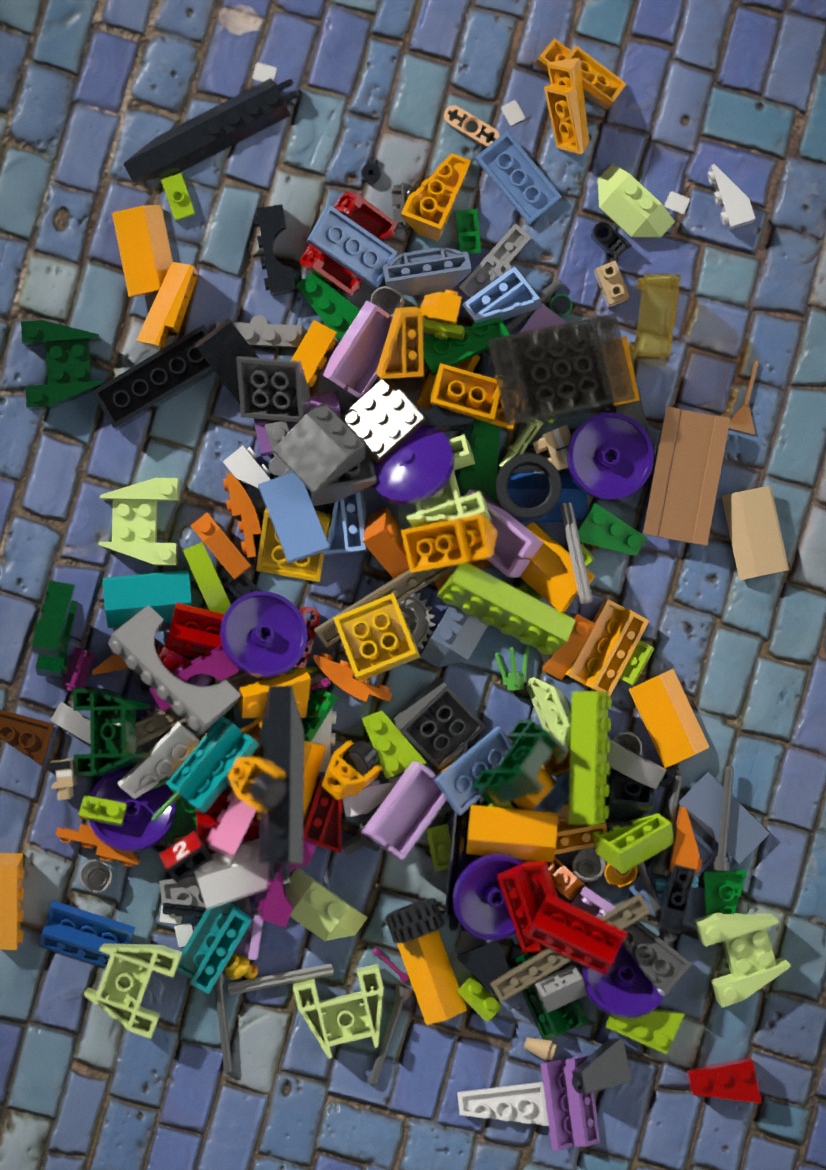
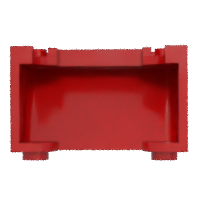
M345 192L334 205L336 210L379 240L391 239L396 232L395 228L398 223L359 194ZM309 244L301 257V265L348 295L352 296L353 293L360 289L361 279Z

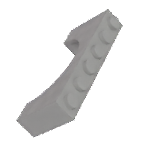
M148 605L112 634L108 645L114 653L120 655L126 661L128 667L134 669L141 676L142 680L157 692L161 699L166 700L173 710L181 715L188 722L189 726L201 735L236 705L241 694L226 680L215 686L198 687L182 682L170 674L158 659L154 646L155 633L159 631L164 619Z

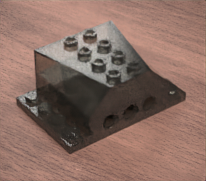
M616 313L488 340L507 426L524 422L525 424L547 422L608 407L613 403L635 399Z

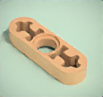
M449 106L444 112V121L447 125L485 148L492 144L493 141L487 143V138L482 134L480 138L477 137L482 127L485 128L484 134L488 136L491 133L494 134V140L500 137L496 129L458 106ZM455 111L458 112L457 117L463 120V116L467 117L462 127L458 126L460 125L459 120H450L449 112L452 114ZM468 122H475L478 125V130L470 133L466 130V124Z

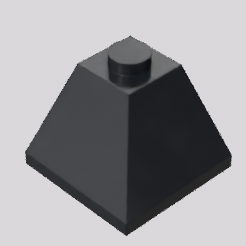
M611 770L607 800L609 815L607 819L629 822L652 811L654 808V788L644 785L617 770Z

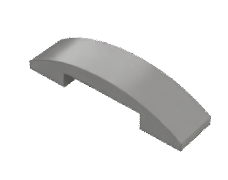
M60 702L50 721L91 744L90 718L79 711H73L72 707Z
M610 740V752L607 753V762H609L610 767L644 785L657 789L667 770L649 759L644 760Z

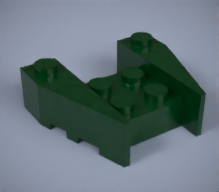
M44 320L21 322L22 343L25 346L45 345L48 381L47 385L25 386L26 408L29 410L52 409L89 392L91 393L105 384L103 381H93L90 342L102 341L99 334Z
M52 580L48 582L44 604H42L40 609L41 617L37 619L31 643L32 653L38 654L35 667L37 675L63 679V674L68 672L70 660H67L78 603V601L72 600L75 589L74 584Z
M107 688L73 689V711H90L91 754H74V776L110 775L151 757V753H136V709H151V706Z
M518 720L507 736L514 743L496 770H483L472 788L489 804H502L543 789V786L535 779L539 774V769L549 760L551 753H568L569 750L550 731L543 729L534 721Z

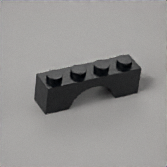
M283 205L257 208V215H254L255 227H260L261 236H257L259 249L263 248L264 257H260L262 270L267 269L268 278H264L265 289L270 291L271 296L297 292L293 268L281 264L273 254V244L276 237L287 229Z

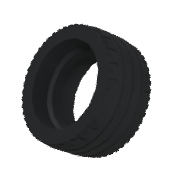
M526 453L511 458L503 465L496 479V494L500 504L508 513L521 519H536L544 516L554 508L561 495L562 484L558 470L552 462L537 454ZM525 465L537 466L543 470L550 483L549 495L546 500L539 506L532 508L521 507L514 503L507 490L508 478L511 473L518 467Z

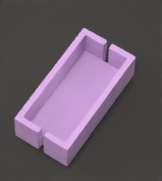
M366 300L320 374L361 399L378 377L376 371L393 317Z
M469 490L465 497L478 492L482 494L491 519L489 522L497 530L493 556L486 559L507 577H520L530 562L527 558L534 557L543 541L481 490Z
M412 761L365 826L362 833L376 844H379L380 847L394 858L403 860L446 801V797L434 781L437 778L435 774L423 764Z

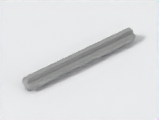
M570 502L562 503L560 510L581 604L592 602V595L573 507Z
M330 963L231 982L227 984L229 995L333 976L334 967Z

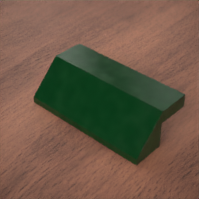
M542 951L526 952L509 960L511 968H516ZM563 965L542 979L565 969V966ZM535 983L522 990L543 1040L558 1037L568 1030L589 1023L579 998L547 1012L543 1000L541 1001Z

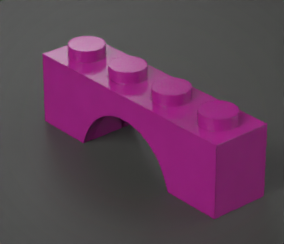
M221 645L210 651L212 655L206 658L199 656L191 661V666L184 668L182 665L171 672L174 677L182 682H186L190 677L197 674H208L222 681L239 672L240 669L228 659ZM152 687L149 688L161 711L172 707L166 700L161 699Z
M303 838V863H290V872L298 867L309 866L316 847L314 841ZM276 863L275 881L268 880L265 891L268 893L265 900L261 899L257 911L260 912L259 915L262 920L286 928L293 905L283 893V863Z

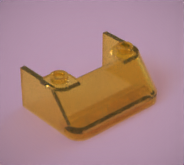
M644 273L642 278L639 277L637 290L641 291L637 331L635 341H630L629 346L632 364L664 368L669 362L680 286L679 274Z

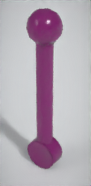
M328 678L322 679L320 683L311 686L309 692L322 686H330V680Z
M380 948L373 950V954L379 956L400 976L402 982L408 980V975L402 973L381 953Z

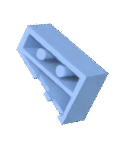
M515 266L462 304L465 313L473 323L501 318L503 321L542 307L540 298Z
M363 489L334 503L333 517L327 539L329 550L324 551L323 555L330 556L370 551L363 543L367 517L365 491Z

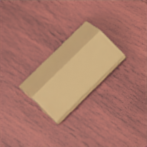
M771 486L721 496L739 581L789 570Z

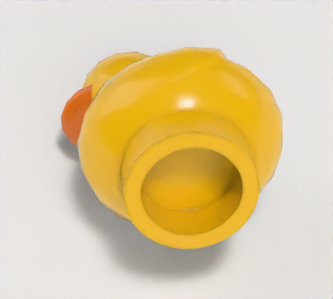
M233 953L224 967L226 976L231 980L238 979L243 975L247 979H254L258 975V966L250 964L248 958L244 955Z

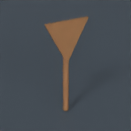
M758 360L754 363L745 403L733 416L729 424V429L753 435L756 434L749 401L758 369Z

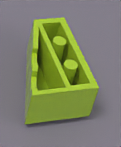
M382 710L362 718L373 748L379 755L380 765L383 768L386 779L405 772L412 761L421 764L427 763Z
M658 813L634 820L632 825L620 828L618 825L612 827L613 831L603 834L600 831L593 833L596 853L622 874L674 844L672 823Z
M655 1009L645 1016L633 1019H623L609 1015L605 1026L667 1054L684 1013L682 1011Z

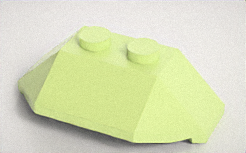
M611 164L598 178L599 209L630 237L661 238L675 223V220L663 204L628 172Z
M534 677L530 678L526 684V689L543 729L550 731L569 750L571 746V712L569 710L570 703L568 698L563 695L560 689ZM554 753L558 764L562 763L567 753Z
M296 868L292 873L290 885L285 884L286 898L293 905L290 917L324 941L356 935L368 918L300 868Z

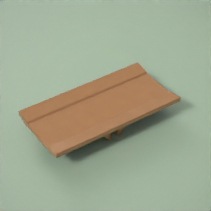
M666 406L643 534L707 546L731 418Z

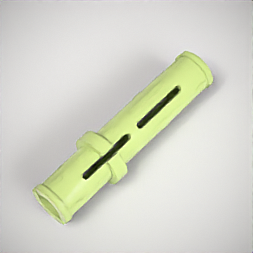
M534 413L514 444L508 447V453L501 463L498 464L500 468L511 458L523 454L543 423L546 422V419Z

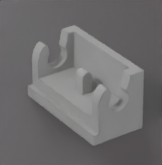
M574 965L535 982L541 1001L543 1000L547 1012L587 995L583 978Z

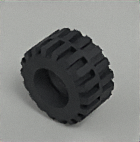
M435 898L424 899L404 906L385 917L394 943H404L440 929L445 924Z

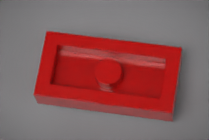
M159 645L156 651L161 664L170 674H172L171 671L182 665L184 668L192 665L191 660L162 645Z

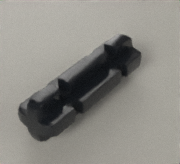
M164 903L162 912L166 915L175 914V916L202 918L205 907Z

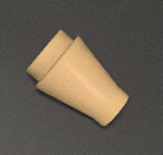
M527 1037L524 1045V1050L531 1052L544 1061H553L557 1049V1044L553 1043L552 1040Z

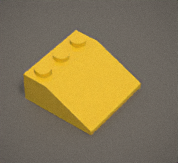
M266 508L256 571L320 582L325 556L323 555L324 552L288 564ZM315 511L325 537L328 539L332 514Z
M394 593L333 617L355 677L360 682L420 658L415 641Z

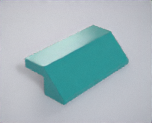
M189 570L103 578L104 606L108 628L123 626L148 605L164 619L163 623L172 621L176 603L193 606Z
M222 716L166 784L191 805L204 813L230 782L228 775L237 757L249 758L259 744Z
M233 902L206 909L182 950L183 953L177 971L191 978V985L209 994L252 919Z

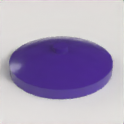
M602 413L585 420L572 434L567 448V463L572 478L583 491L600 499L615 500L633 494L646 482L653 466V447L648 434L634 419L619 413Z
M420 426L381 463L377 464L372 458L377 483L373 486L384 499L395 504L411 505L431 498L445 486L452 474L454 452L450 442L438 429L431 426Z
M257 591L243 595L229 607L221 622L220 639L226 656L238 669L251 676L270 678L284 674L300 660L307 644V628L302 614L287 598L273 592Z
M126 767L110 775H105L95 785L90 794L91 797L127 804L122 827L89 820L94 834L101 842L110 848L123 852L143 851L159 843L169 832L175 817V802H173L161 816L152 821V817L173 796L167 784L147 791L136 799L119 787L118 782L133 767Z
M506 854L487 855L472 862L460 875L453 893V907L461 925L472 935L485 940H501L516 934L497 876L504 871L523 864L519 859Z
M622 944L606 975L583 965L582 978L587 995L600 1010L611 1016L623 1019L639 1018L655 1010L664 999Z

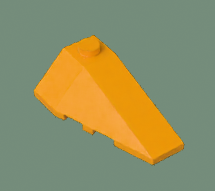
M451 153L436 168L435 172L428 179H425L421 186L408 197L401 212V217L419 235L439 242L470 167L471 160Z

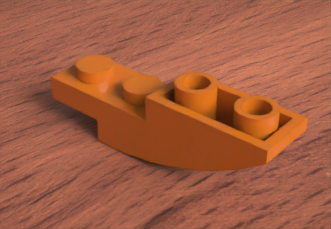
M226 473L227 478L223 479L225 492L229 491L230 500H226L228 513H232L233 517L241 516L242 520H238L239 532L244 533L245 541L241 542L242 552L247 554L248 559L257 558L254 536L261 535L262 530L256 509L240 482L231 473Z
M320 652L319 656L314 655L313 659L323 673L345 692L367 702L369 695L390 702L393 694L389 692V687L381 684L374 687L369 685L370 680L368 679L361 682L358 679H353L354 672L351 664L341 660L338 664L331 661L332 656Z
M80 824L79 831L57 827L55 836L60 837L61 842L73 844V840L82 842V847L94 849L95 845L97 846L96 855L101 856L100 860L113 862V859L122 861L121 865L134 867V864H140L141 862L140 857L135 852L118 851L105 845L97 838L88 824Z

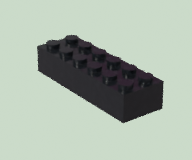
M204 325L92 391L116 431L215 372L195 346L197 342L209 334Z

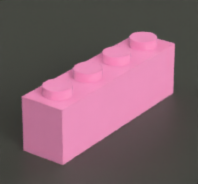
M252 773L249 778H253L254 773ZM234 790L231 791L227 802L230 803L227 811L222 809L217 819L218 822H221L218 829L213 828L207 839L211 842L208 848L230 859L234 857L256 812L255 809L239 799Z

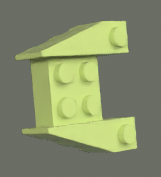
M465 435L448 440L454 452L452 474L448 482L437 494L423 502L416 503L417 513L406 516L413 528L481 513L491 521L486 501L480 492L461 498L454 471L475 464L470 444Z
M153 478L100 495L102 500H113L112 542H99V545L155 566H178V544L157 543L158 501L179 502L180 480L178 478Z
M713 913L694 919L699 940L705 947L723 942L731 974L711 980L716 1001L722 1008L744 1001L791 967L784 957L774 958L766 927L779 923L778 919L772 914Z
M104 943L99 951L109 954L110 958L98 991L88 987L84 992V996L104 1009L108 1015L118 1020L130 1032L151 1039L161 1013L140 1005L152 971L154 970L173 977L183 952L164 945Z
M378 964L357 968L361 987L360 992L320 1001L315 979L293 983L298 1010L303 1015L329 1059L332 1058L331 1046L372 1036L374 1047H378L383 998V982Z

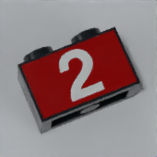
M196 830L159 854L166 871L176 883L213 859L206 842Z

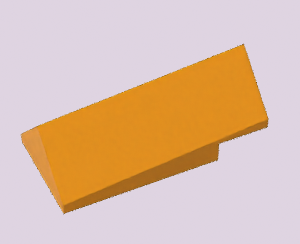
M554 38L539 56L535 66L549 74L547 63L580 58L584 97L607 111L627 83L575 45L570 50Z
M580 58L549 62L547 67L551 84L545 86L544 90L556 147L582 154L589 144Z
M176 262L171 263L136 341L160 351L165 348L170 332L179 333L199 274L194 266Z
M440 363L430 396L431 404L513 430L521 390L504 386L501 380Z
M483 513L401 530L410 573L492 557L497 537V530Z
M438 930L408 942L397 943L426 1025L448 1020L467 1011L464 999L457 992L459 985Z

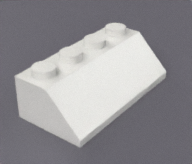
M259 839L239 845L232 859L218 852L211 854L213 859L194 871L207 910L265 891L269 880V863H259ZM290 879L284 881V884L290 883Z

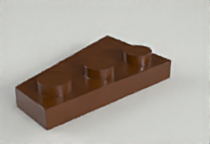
M0 709V738L43 766L55 724Z

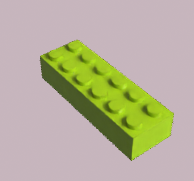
M466 562L457 564L446 574L437 595L446 604L462 609L465 614L481 619L484 624L500 629L502 633L519 639L523 644L535 647L540 653L551 656L568 641L575 623V619Z
M572 691L569 824L597 825L605 823V819L609 815V808L606 806V797L609 795V784H606V775H609L610 764L607 762V753L610 752V740H607V732L611 728V720L608 718V709L611 708V697L608 696V691Z

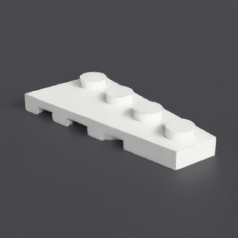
M178 722L148 752L151 753V757L139 761L118 782L119 787L136 799L156 786L158 781L166 776H172L201 740L182 723Z
M543 1082L457 1092L460 1115L549 1126Z

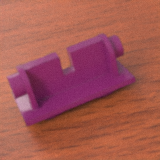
M75 647L61 688L72 692L73 689H84L96 653Z

